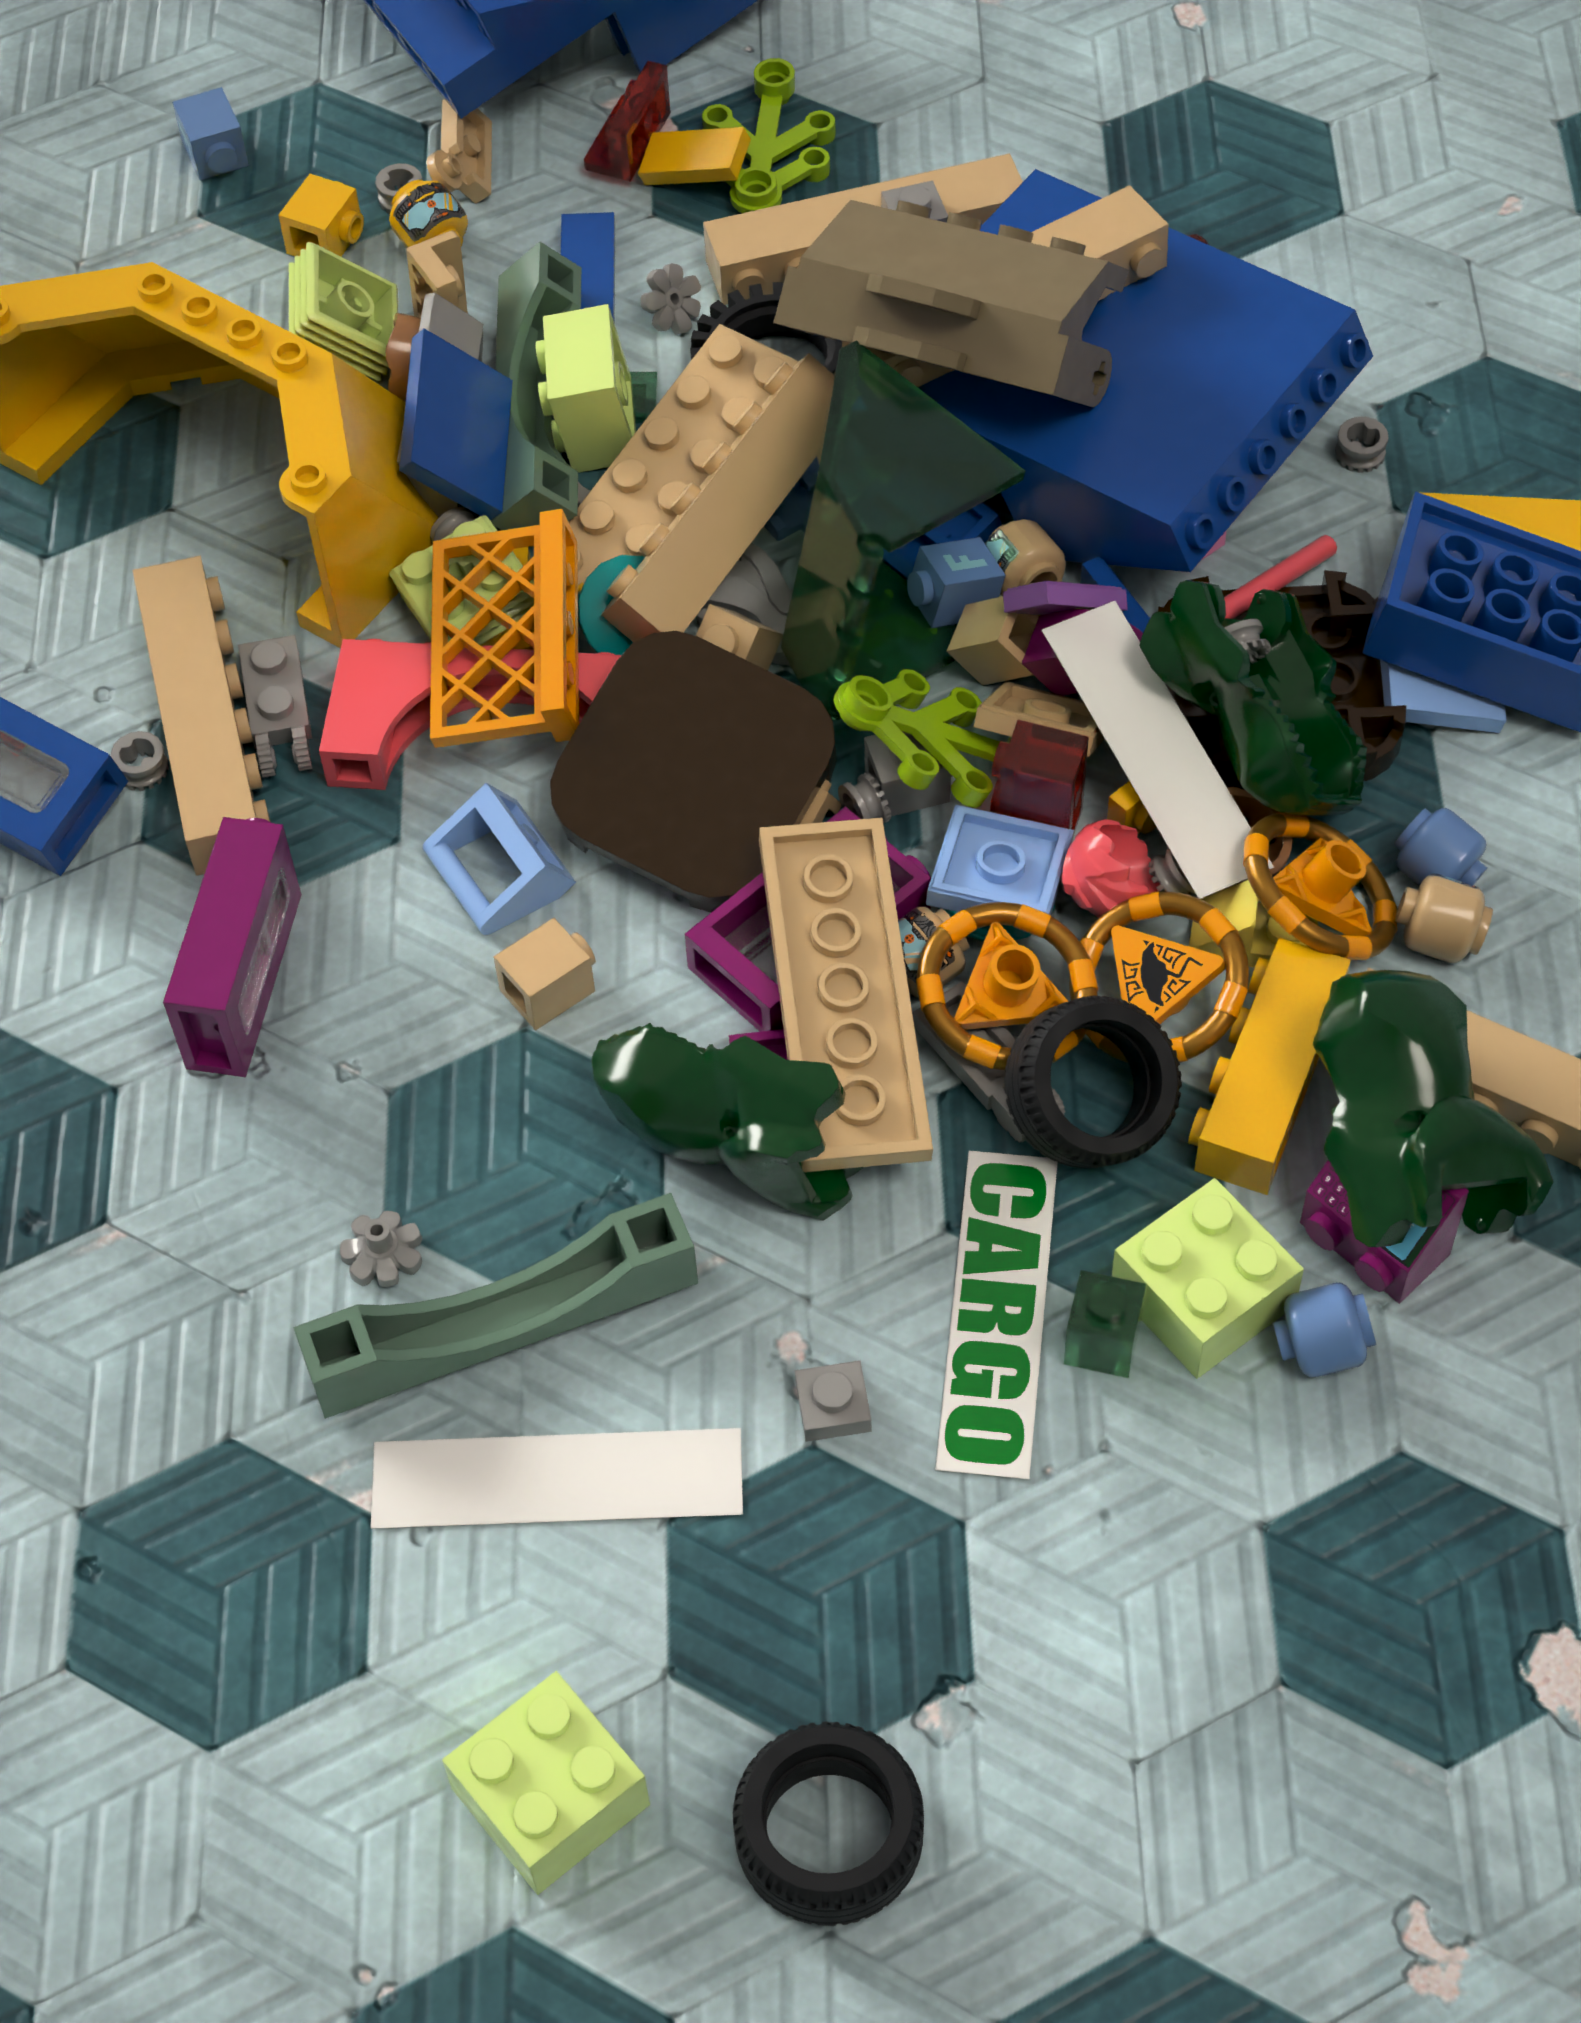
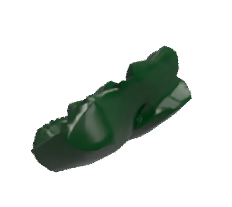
M1191 580L1180 582L1175 590L1170 606L1171 613L1155 612L1152 614L1143 632L1139 646L1152 670L1176 694L1192 705L1217 716L1224 745L1242 787L1264 806L1292 815H1339L1348 813L1354 807L1361 804L1367 747L1363 745L1361 737L1355 734L1352 727L1347 724L1346 720L1341 717L1339 711L1331 703L1336 698V694L1331 691V682L1336 672L1337 662L1308 633L1295 595L1268 589H1262L1255 593L1248 612L1242 620L1258 619L1261 621L1263 631L1259 635L1260 639L1268 640L1271 650L1264 658L1257 659V662L1251 663L1248 652L1224 628L1242 620L1225 618V600L1219 585Z
M1365 971L1347 974L1332 982L1329 998L1320 1018L1313 1046L1333 1081L1340 1102L1331 1109L1333 1123L1326 1138L1324 1152L1347 1191L1355 1239L1368 1247L1391 1246L1403 1242L1412 1223L1422 1228L1438 1225L1442 1218V1190L1461 1188L1469 1190L1462 1219L1464 1225L1477 1234L1506 1232L1513 1226L1517 1216L1534 1214L1549 1193L1553 1179L1545 1156L1535 1141L1516 1123L1507 1119L1490 1106L1475 1100L1467 1043V1006L1442 982L1432 976L1410 971Z
M651 1023L643 1027L638 1026L630 1031L627 1030L619 1035L614 1034L607 1040L598 1041L591 1062L594 1080L600 1095L617 1120L655 1150L678 1160L692 1163L725 1164L739 1181L773 1204L791 1212L822 1221L842 1209L851 1200L853 1195L846 1179L864 1167L803 1172L801 1161L817 1157L824 1152L826 1144L819 1126L825 1118L844 1104L846 1093L830 1064L786 1060L747 1036L734 1040L724 1049H716L713 1044H709L707 1049L697 1047L696 1043L688 1042L686 1038L678 1037L676 1033L667 1032L663 1027H653Z

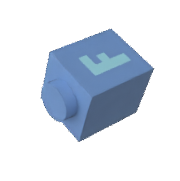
M222 87L172 102L182 143L200 181L249 166L241 127Z
M981 537L920 546L913 571L908 576L907 591L911 602L918 606L931 628L958 624L966 604L999 597L1006 575Z

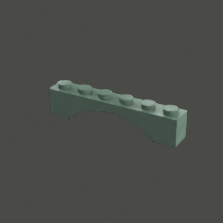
M538 242L505 270L498 280L495 370L513 380L502 513L491 520L492 524L501 530L540 525V512L563 509L568 522L577 516L578 471L569 466L555 448L551 428L552 416H544L540 404L538 383L547 380L546 374L542 375L539 368L536 341L544 340L543 316L579 310L581 308L582 268L542 242Z
M668 1193L609 1214L590 1231L559 1252L525 1270L491 1284L459 1294L421 1302L392 1305L357 1304L293 1328L320 1407L326 1419L698 1284L695 1247L672 1193Z

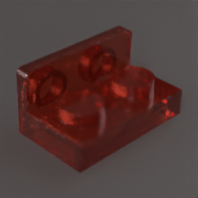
M647 61L637 80L632 79L629 82L625 94L619 98L584 157L585 170L629 182L632 181L641 165L651 134L661 131L671 113L667 65Z

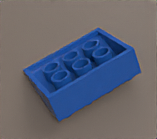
M1415 492L1372 614L1362 653L1548 720L1553 724L1581 732V551Z

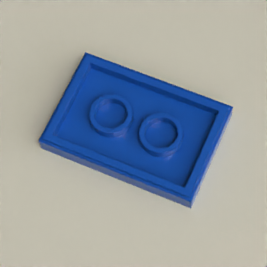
M423 328L412 337L399 471L480 516L486 515L490 521L502 513L513 380Z

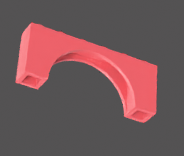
M380 639L342 640L319 748L328 787L386 790L389 776L401 754L420 734L430 728L431 642L406 643L389 642ZM486 645L482 647L489 651L493 646ZM464 648L448 664V672L460 680L480 658ZM511 649L501 661L517 672L534 655V650ZM608 652L596 654L578 653L579 723L621 655ZM493 668L472 690L489 701L509 679ZM534 677L530 680V682L533 683V684H534ZM447 685V692H448V691L451 689V687H450L449 685ZM521 689L508 703L534 705V698ZM464 697L447 714V717L477 706Z

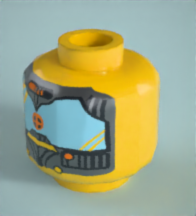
M414 180L396 192L391 203L392 208L389 222L392 230L406 248L451 230L455 231L459 236L462 246L463 237L468 226V218L465 210L447 187L438 181Z

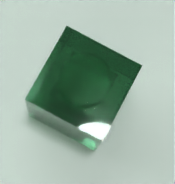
M1081 1270L1067 1325L1064 1364L1129 1378L1142 1321L1146 1284Z

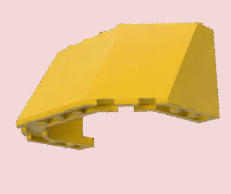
M153 262L0 286V464L42 485L133 396L172 390L171 382L201 377L202 385L242 379L280 399L289 467L283 472L279 481L280 493L283 502L289 508L307 518L321 580V586L296 611L300 627L341 648L343 639H356L399 593L389 572L403 563L410 554L423 551L433 545L430 539V532L438 517L417 492L407 476L399 471L397 463L406 402L331 352Z

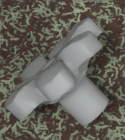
M671 263L665 265L663 270H652L646 278L652 292L644 293L641 296L642 309L651 314L655 313L652 325L656 330L667 331L671 327L675 334L688 332L692 328L691 318L699 317L701 309L700 302L691 298L692 295L698 293L701 289L699 280L694 275L683 278V269L678 264Z
M384 1211L379 1218L372 1220L366 1215L357 1217L351 1224L352 1232L357 1239H346L340 1244L342 1262L351 1265L349 1268L350 1277L361 1286L368 1285L377 1275L379 1286L391 1287L399 1282L398 1269L412 1275L422 1265L421 1254L414 1249L422 1242L421 1233L415 1223L402 1226L400 1215L397 1212Z

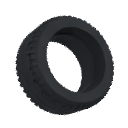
M1107 996L1077 998L1049 1008L1037 1015L1024 1027L1015 1040L1005 1067L1004 1091L1007 1094L1006 1103L1010 1115L1014 1117L1013 1122L1017 1126L1018 1131L1042 1155L1070 1167L1099 1168L1123 1163L1144 1154L1163 1137L1166 1130L1170 1127L1175 1118V1110L1179 1107L1181 1097L1179 1089L1182 1087V1074L1178 1070L1180 1062L1177 1059L1176 1050H1173L1171 1047L1173 1043L1168 1038L1166 1031H1162L1160 1029L1162 1026L1151 1015H1147L1143 1009L1125 1000ZM1077 1029L1091 1030L1111 1040L1121 1050L1131 1069L1134 1089L1130 1110L1123 1123L1112 1134L1104 1137L1090 1135L1075 1127L1063 1115L1053 1096L1051 1066L1054 1055L1063 1039L1070 1032Z
M825 1721L819 1725H816L815 1722L801 1725L794 1731L790 1729L778 1735L774 1741L767 1743L757 1753V1756L751 1760L739 1781L733 1803V1828L738 1859L747 1880L758 1895L774 1909L788 1917H793L794 1920L807 1924L816 1923L818 1926H836V1924L847 1925L858 1922L862 1918H869L881 1911L885 1906H888L901 1894L918 1866L924 1837V1807L916 1777L908 1763L904 1761L902 1755L891 1744H887L883 1738L871 1731H864L862 1727L853 1726L848 1723L841 1725L839 1722ZM836 1775L856 1780L870 1788L882 1800L891 1819L890 1833L880 1850L860 1866L839 1873L808 1871L785 1859L769 1840L767 1820L778 1799L797 1783L812 1777Z

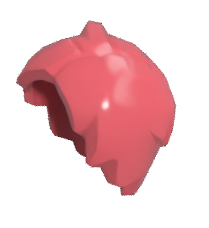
M1103 819L1086 825L1070 844L1062 867L1061 881L1064 892L1069 894L1081 909L1088 910L1098 918L1129 898L1157 892L1158 889L1156 887L1161 884L1160 882L1153 883L1151 879L1154 877L1149 873V862L1152 859L1147 856L1148 848L1145 841L1137 838V829L1120 825L1119 822Z

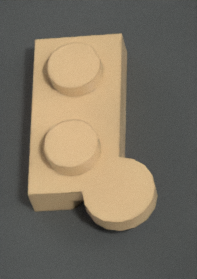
M443 99L441 150H437L427 157V169L433 181L440 182L450 192L460 190L476 204L491 195L492 121L478 108L461 119L448 102Z

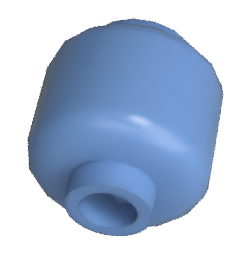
M1426 808L1423 809L1394 843V846L1400 850L1396 859L1397 867L1418 886L1428 875L1433 873L1474 885L1488 868L1479 861L1486 850L1485 838L1448 808L1438 809L1433 814Z
M1332 1283L1292 1293L1286 1298L1284 1303L1286 1319L1273 1322L1283 1361L1296 1358L1300 1370L1308 1377H1319L1359 1367L1366 1361L1367 1347L1376 1345L1363 1293L1352 1295L1351 1290L1343 1283Z

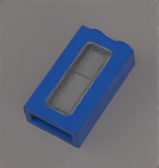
M0 697V844L61 876L126 786L128 780L110 754Z

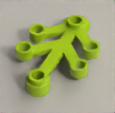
M766 59L757 64L754 69V90L761 99L755 136L745 128L751 139L745 155L751 161L750 167L746 169L741 167L737 181H725L731 186V203L741 213L780 205L782 202V191L803 179L809 182H820L825 180L830 174V155L828 151L821 147H808L800 152L799 159L775 172L771 171L773 163L808 143L817 146L827 145L836 136L835 117L830 112L824 110L809 113L802 123L777 136L782 105L786 104L795 92V70L792 64L784 59ZM710 105L702 112L703 129L744 127L733 117L732 110L725 105Z
M903 669L895 679L884 684L872 677L858 675L853 677L850 682L843 683L834 695V704L841 719L855 730L872 731L902 761L897 768V773L900 779L913 789L925 790L929 787L939 772V762L955 778L951 785L954 797L965 806L971 808L980 807L993 789L992 781L983 771L974 768L957 750L998 763L1001 773L1008 780L1021 785L1038 779L1047 767L1051 752L1048 746L1009 737L1006 743L950 725V723H953L960 727H969L975 720L977 708L982 702L975 693L966 688H953L948 697L915 712L895 706L899 704L907 709H917L929 693L930 685L928 681L914 670ZM903 732L911 734L928 752L918 749Z

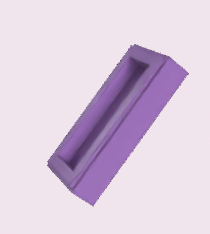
M1042 581L1008 588L1007 591L1003 592L1004 613L1045 615L1070 609L1092 610L1112 601H1116L1121 611L1128 610L1126 590L1122 589V587Z

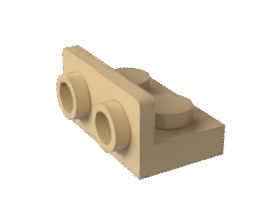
M448 231L406 248L414 316L421 317L425 294L434 292L468 314L461 241L455 231Z

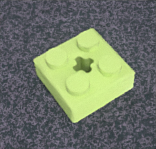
M307 242L306 249H301L300 256H295V263L289 262V332L331 352L365 376L381 381V374L387 375V368H389L385 352L388 340L394 329L393 321L395 314L398 313L397 285L315 243Z
M481 515L473 521L460 524L453 533L443 539L495 532L497 529L486 515ZM433 545L423 551L410 554L403 563L389 572L401 598L430 640L432 629ZM513 551L502 561V563L516 573L523 567ZM473 555L450 558L449 574L461 581L480 560ZM493 570L473 591L489 601L508 580ZM521 590L501 611L517 622L534 605V598ZM464 599L448 615V622L461 630L480 609L467 599ZM492 619L473 640L481 645L507 628L495 619Z

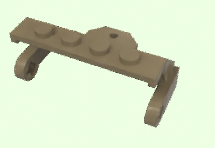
M850 200L801 256L798 268L791 266L787 268L773 322L775 324L819 337L844 341L1049 394L1089 407L1097 406L1108 388L1112 372L1111 353L1107 349L1084 342L1082 340V331L1105 288L1118 292L1123 291L1129 270L1109 261L1084 256L1086 246L1083 244L1052 237L1050 247L1032 243L1034 233L1007 225H1000L998 235L980 231L981 220L949 212L947 223L929 219L932 209L899 200L897 209L892 210Z

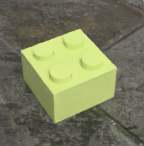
M605 304L543 316L544 340L536 341V354L542 375L546 374L547 381L538 383V393L544 416L553 415L555 419L551 421L555 448L559 453H567L571 467L578 471V473L607 468L636 433L632 378L609 305Z
M1213 1178L1115 1249L1111 1286L1125 1289L1124 1302L1191 1374L1198 1379L1285 1314V1300L1292 1293L1299 1292L1304 1268L1216 1178Z
M557 1671L442 1759L451 1789L537 1895L650 1806L645 1775Z

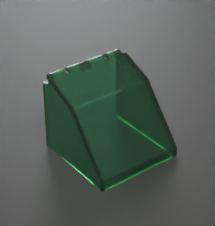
M857 340L839 350L800 533L781 642V649L800 685L823 703L832 720L841 719L834 704L835 693L843 683L850 682L855 676H869L884 684L895 679L901 670L910 669L926 678L955 661L947 652L957 624L931 628L918 606L911 602L907 591V581L882 562L883 548L889 553L1019 483L1024 479L1026 470L863 345H859Z

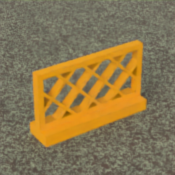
M563 509L540 512V525L433 541L430 740L434 747H446L551 732L556 742L569 741L579 725L577 540ZM534 546V556L517 573L502 563L514 549ZM473 555L480 560L461 581L449 574L450 558ZM494 570L506 578L508 582L487 601L473 590ZM533 578H534V585H533L532 583H530V581H531ZM522 590L534 598V605L516 622L501 610ZM464 599H467L480 610L459 630L448 622V615ZM492 619H495L506 627L508 631L487 651L473 639ZM533 627H534V634L530 632V630H531ZM522 639L534 648V655L516 672L501 661V659ZM466 648L479 657L480 660L458 680L448 672V664ZM494 668L509 680L487 701L472 689ZM533 677H534V684L530 682V680H531ZM447 685H449V686L451 687V689H450L448 692H447ZM521 689L534 698V714L508 717L500 711ZM464 697L480 708L466 724L447 726V714Z

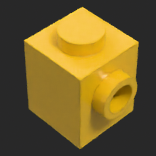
M313 174L307 176L278 215L286 254L292 256H300V250L306 249V243L311 242L342 257L350 244L358 241L364 226V217L360 213L356 188Z

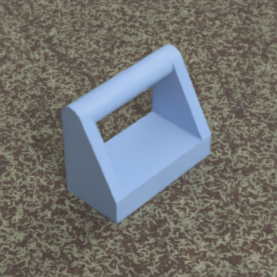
M485 783L423 844L424 852L483 935L492 934L552 903L576 883L519 802L488 783ZM493 832L522 874L490 904L454 851Z

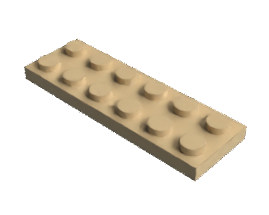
M719 324L579 505L577 516L569 521L577 540L578 585L582 582L584 584L585 579L602 562L620 555L646 557L638 550L641 544L657 525L662 523L668 528L676 518L677 514L670 507L691 482H694L699 487L709 474L702 469V466L714 450L723 441L729 446L733 444L739 433L732 427L744 411L754 401L760 406L763 405L770 395L763 389L766 382L784 362L793 368L799 361L724 325Z
M883 818L760 827L759 847L787 1059L830 1064L846 1093L844 1104L825 1118L819 1126L826 1144L824 1152L817 1157L801 1161L803 1172L931 1161L933 1145Z

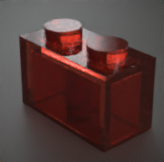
M1017 720L1010 743L1000 741L994 756L992 777H996L998 780L994 787L990 812L1074 830V837L1083 810L1089 737Z

